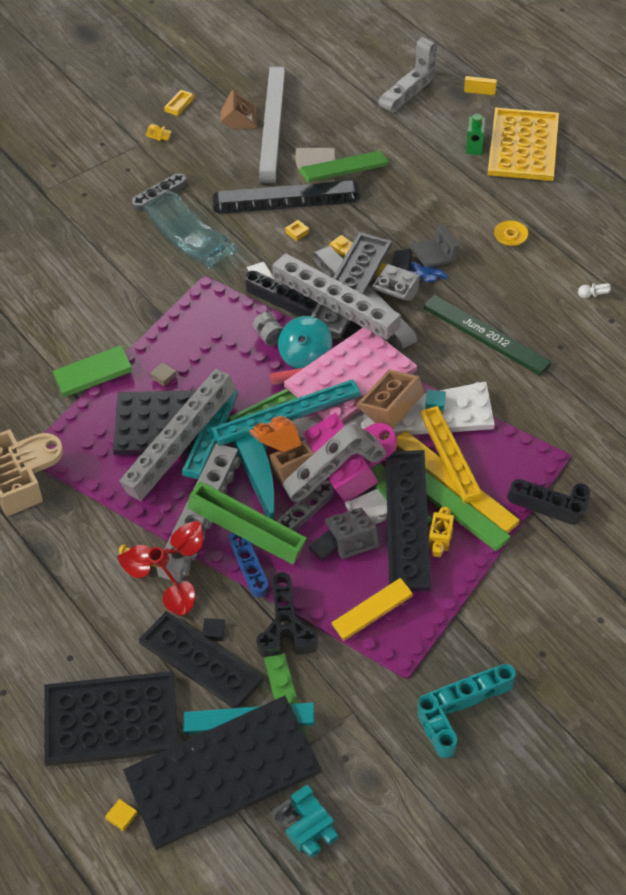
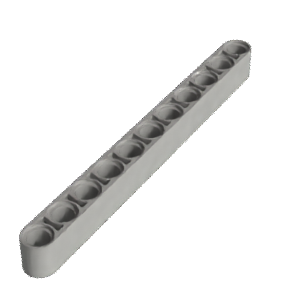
M285 66L269 67L259 183L276 184L285 88Z

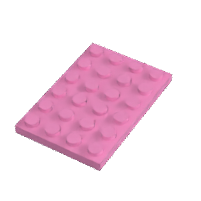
M362 328L284 381V387L299 398L354 379L361 392V397L315 412L322 419H326L336 412L344 423L361 411L357 403L389 369L413 374L417 371V365L383 338L366 328Z

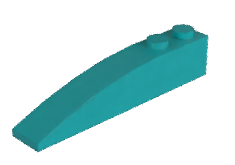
M252 435L232 441L234 448L238 449L241 463L266 516L275 521L273 478L266 455V444L259 442Z

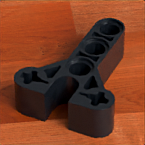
M279 572L273 577L275 618L267 630L258 635L256 640L257 651L263 657L281 654V639L290 637L294 640L296 655L313 653L318 647L317 632L312 628H307L294 615L291 578L287 573ZM279 583L287 584L285 587L278 586ZM281 602L289 603L287 606L279 605ZM289 621L290 624L285 626L282 625L281 622Z

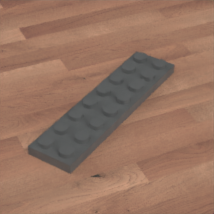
M359 232L333 279L365 295L391 248L392 241ZM319 303L311 317L324 322L329 328L331 335L337 338H341L350 322L346 317Z

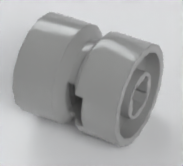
M269 312L258 315L252 324L254 330L266 345L274 346L278 344L283 327Z

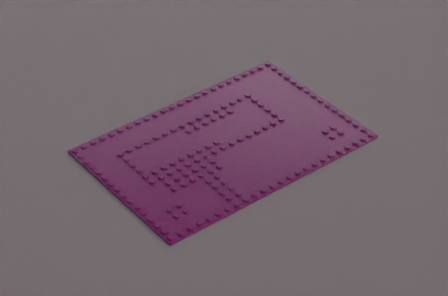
M203 276L125 352L132 367V372L90 387L44 432L59 438L63 448V455L55 465L43 469V471L168 542L198 479L182 476V470L190 453L181 454L142 501L128 495L119 480L141 455L113 454L118 392L198 390L215 369H218L231 376L239 393L229 415L230 417L286 389L284 382L272 384L270 374L294 370L295 368L289 366L283 360L279 353L278 344L274 346L266 345L254 330L252 324L255 318L264 312L271 313L283 328L293 318L207 276ZM302 337L300 342H304L305 337ZM332 338V349L341 342ZM162 362L176 370L177 374L165 386L150 377V372ZM421 381L424 393H427V390L440 391ZM312 413V414L306 415V416H304V417L314 416V415H318V414ZM493 417L494 429L451 432L479 488L520 520L519 524L507 533L510 535V540L496 552L454 519L449 550H444L441 557H435L431 553L432 548H429L431 591L412 592L413 596L345 641L336 632L331 622L389 585L387 520L375 525L379 541V547L345 559H341L337 550L326 560L321 561L309 551V545L329 530L325 519L348 512L344 500L335 488L333 498L296 531L306 537V541L294 565L251 543L268 581L269 591L263 598L274 603L273 577L279 572L287 573L291 578L294 615L402 678L409 679L531 514L532 510L512 504L507 499L511 483L515 479H522L549 489L570 461L571 455ZM429 434L412 435L440 457ZM229 442V447L234 448L232 442ZM50 445L48 449H54L56 445ZM266 445V455L271 469L270 455L280 450ZM381 461L380 463L386 468V461ZM240 462L239 468L234 471L232 483L227 485L226 495L266 516ZM271 470L274 489L275 521L277 522L297 502H293L290 499L288 493ZM372 486L371 488L367 489L355 498L360 497L373 490H376V488ZM427 498V514L433 520L434 512L439 513L441 508ZM312 499L307 503L309 505H316L318 502ZM298 511L294 513V516L302 517L304 513ZM212 522L211 527L205 531V539L202 548L197 553L196 559L248 588L230 547L229 536L232 532ZM431 526L428 527V536L430 535ZM239 538L235 539L238 541L239 547H241L242 541H240ZM246 552L240 555V557L243 559H247L251 556L249 553ZM250 568L247 570L248 574H255L258 572V570L255 568ZM257 580V581H256V587H258L259 589H262V587H260V585H259V583H258V580ZM285 583L278 584L279 587H285L287 585ZM287 602L279 603V605L281 606H287L289 604Z

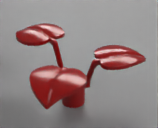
M199 521L187 523L172 534L170 544L176 548L174 550L168 548L163 550L160 547L150 549L146 545H137L117 556L124 571L134 578L148 576L151 571V565L155 564L157 567H161L174 584V586L165 590L163 604L167 610L180 616L187 615L193 608L196 591L188 581L177 583L166 568L169 562L168 554L180 551L184 556H192L200 551L203 545L202 524Z

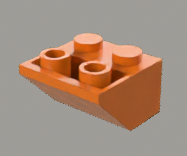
M277 416L272 419V422L267 424H257L254 426V429L249 430L250 434L259 442L282 452L302 445L295 423L283 416Z

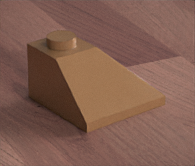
M232 90L221 109V121L232 129L256 128L257 106L235 90Z

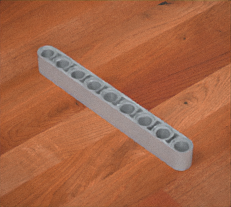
M328 245L312 254L316 265L326 275L333 278L343 261L337 252ZM370 286L368 287L365 296L393 310ZM401 319L400 328L389 340L399 350H402L416 343L417 337L415 332Z

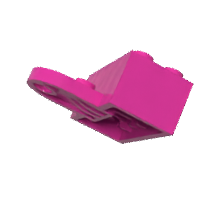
M335 412L303 432L315 453L345 425ZM376 423L364 429L376 436L385 449L386 455L382 460L371 462L362 455L354 453L328 477L344 502L350 501L379 483L371 468L389 457L397 446V436L387 424ZM390 434L388 439L381 440L383 435Z

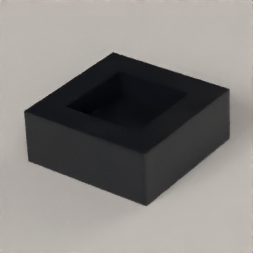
M204 618L202 635L210 641H223L225 619Z

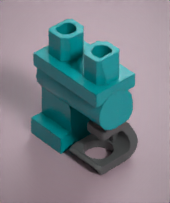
M308 784L291 795V800L288 799L272 810L274 822L287 828L285 831L290 841L300 853L304 851L310 858H313L321 851V847L316 842L317 840L323 838L327 845H331L338 839V834L333 827L334 820L317 801ZM291 806L301 817L300 820H296L295 816L292 815Z

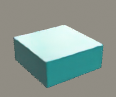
M427 390L425 409L438 406L440 410L444 411L446 391Z

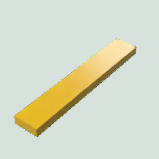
M436 406L420 411V417L463 503L481 499L483 493L439 407Z

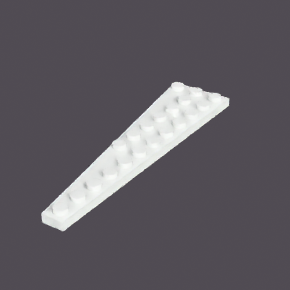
M477 382L471 385L440 390L446 391L444 411H440L451 432L494 429V419L486 382ZM427 393L419 399L395 426L393 431L396 436H399L404 431L411 435L429 434L420 417V411L426 410ZM359 411L345 421L344 425L355 424L365 429L376 423L363 411ZM319 415L292 420L295 423L300 441L305 440L308 442L303 432L324 419Z

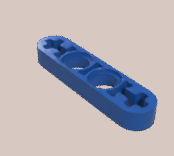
M232 532L229 536L230 547L251 594L258 598L266 596L269 591L268 581L251 543ZM239 538V540L242 541L241 547H239V543L235 539ZM246 552L249 553L251 556L247 559H243L240 557V555ZM250 568H255L258 570V572L255 574H248L247 570ZM257 580H258V583H259L260 587H262V589H259L258 587H256V581H257Z

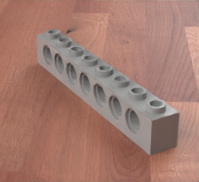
M287 253L272 264L274 279L337 312L348 320L359 324L361 327L370 330L377 336L388 340L400 328L401 314Z
M215 369L119 481L128 495L142 501L236 390L229 374Z
M216 443L195 487L201 481L226 495L227 485L232 483L234 471L240 466L241 458L238 455V449L225 445L218 446ZM187 502L172 534L187 523L199 521L202 524L204 542L205 531L211 527L212 521L188 509ZM170 536L165 548L174 550L176 548L170 544ZM180 551L168 554L169 562L166 568L177 582L181 583L184 576L188 575L190 563L192 560H195L197 553L192 556H184ZM157 567L158 577L170 580L161 567Z

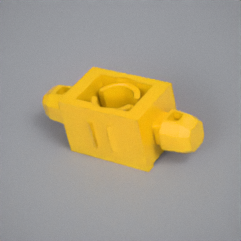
M442 507L439 513L434 512L429 535V548H432L431 553L435 557H441L444 550H449L453 533L454 515H450L451 510L448 507Z

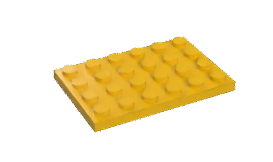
M495 108L487 175L553 181L559 113Z

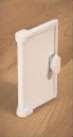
M378 489L345 502L348 511L355 508H363L374 525L387 520V500Z

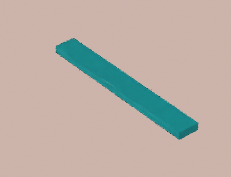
M354 379L213 427L211 428L212 434L218 446L251 435L249 430L254 429L255 425L270 423L277 416H283L292 421L361 397V392Z

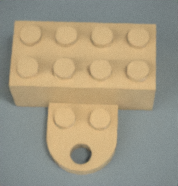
M10 429L0 433V505L6 517L43 502L38 481L33 473L51 467L61 459L63 448L61 441L55 435L41 433L17 442ZM50 445H56L54 449H48Z

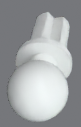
M593 283L592 287L582 285L578 289V294L582 298H589L592 294L594 297H597V295L611 292L609 283L600 285Z

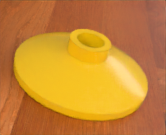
M504 221L495 227L494 236L497 241L504 245L516 246L527 240L528 229L517 221Z

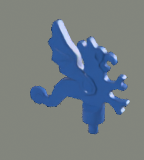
M411 262V268L414 271L410 272L418 274L419 280L420 277H423V279H426L423 280L424 282H436L437 277L448 278L444 271L440 269L421 267L417 262Z

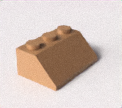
M389 369L357 403V406L374 423L387 424L394 429L425 394L420 377Z

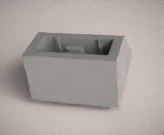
M387 264L373 284L372 289L411 301L419 290V275Z

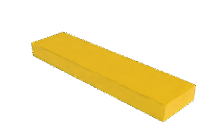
M399 578L331 622L332 626L342 640L345 641L411 598L413 593L403 580Z

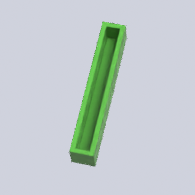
M199 481L190 494L188 509L294 565L302 552L306 537L209 485Z

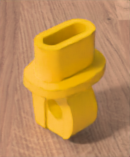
M151 124L145 136L157 139V141H169L172 131L165 129V126L160 128L157 125Z

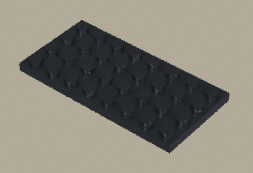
M282 696L123 769L155 850L322 773L318 760L286 696Z

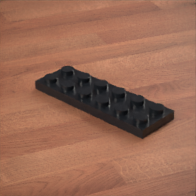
M167 611L139 638V644L232 708H240L264 681L261 674Z

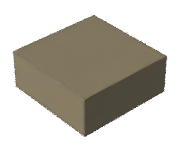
M163 362L150 372V377L163 386L177 376L176 370Z

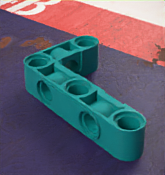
M499 665L446 685L419 698L417 716L427 737L440 757L448 759L453 757L456 752L457 737L446 715L479 704L492 696H499L510 691L514 686L516 674L515 669L511 665ZM443 743H449V744H451V745H450V746H444V745H442V744H443Z

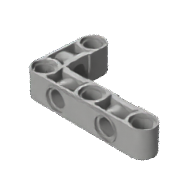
M424 37L418 40L415 68L380 97L379 107L394 113L434 78L437 55L436 42Z
M348 424L284 481L283 486L293 502L302 501L354 453L362 455L371 462H378L385 457V449L376 436L355 424Z

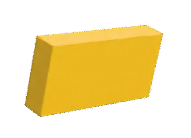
M466 76L464 92L495 95L497 79Z
M180 90L164 107L165 112L179 116L194 100V94Z

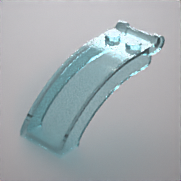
M168 190L143 205V209L155 226L175 247L187 256L205 264L207 268L211 269L215 266V263L237 252L236 246L227 241L224 234L211 229L201 222L186 207L177 193Z

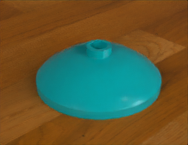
M301 316L287 323L280 333L278 340L279 353L289 366L295 369L305 368L332 349V335L326 324L315 317ZM302 337H305L304 342H300Z

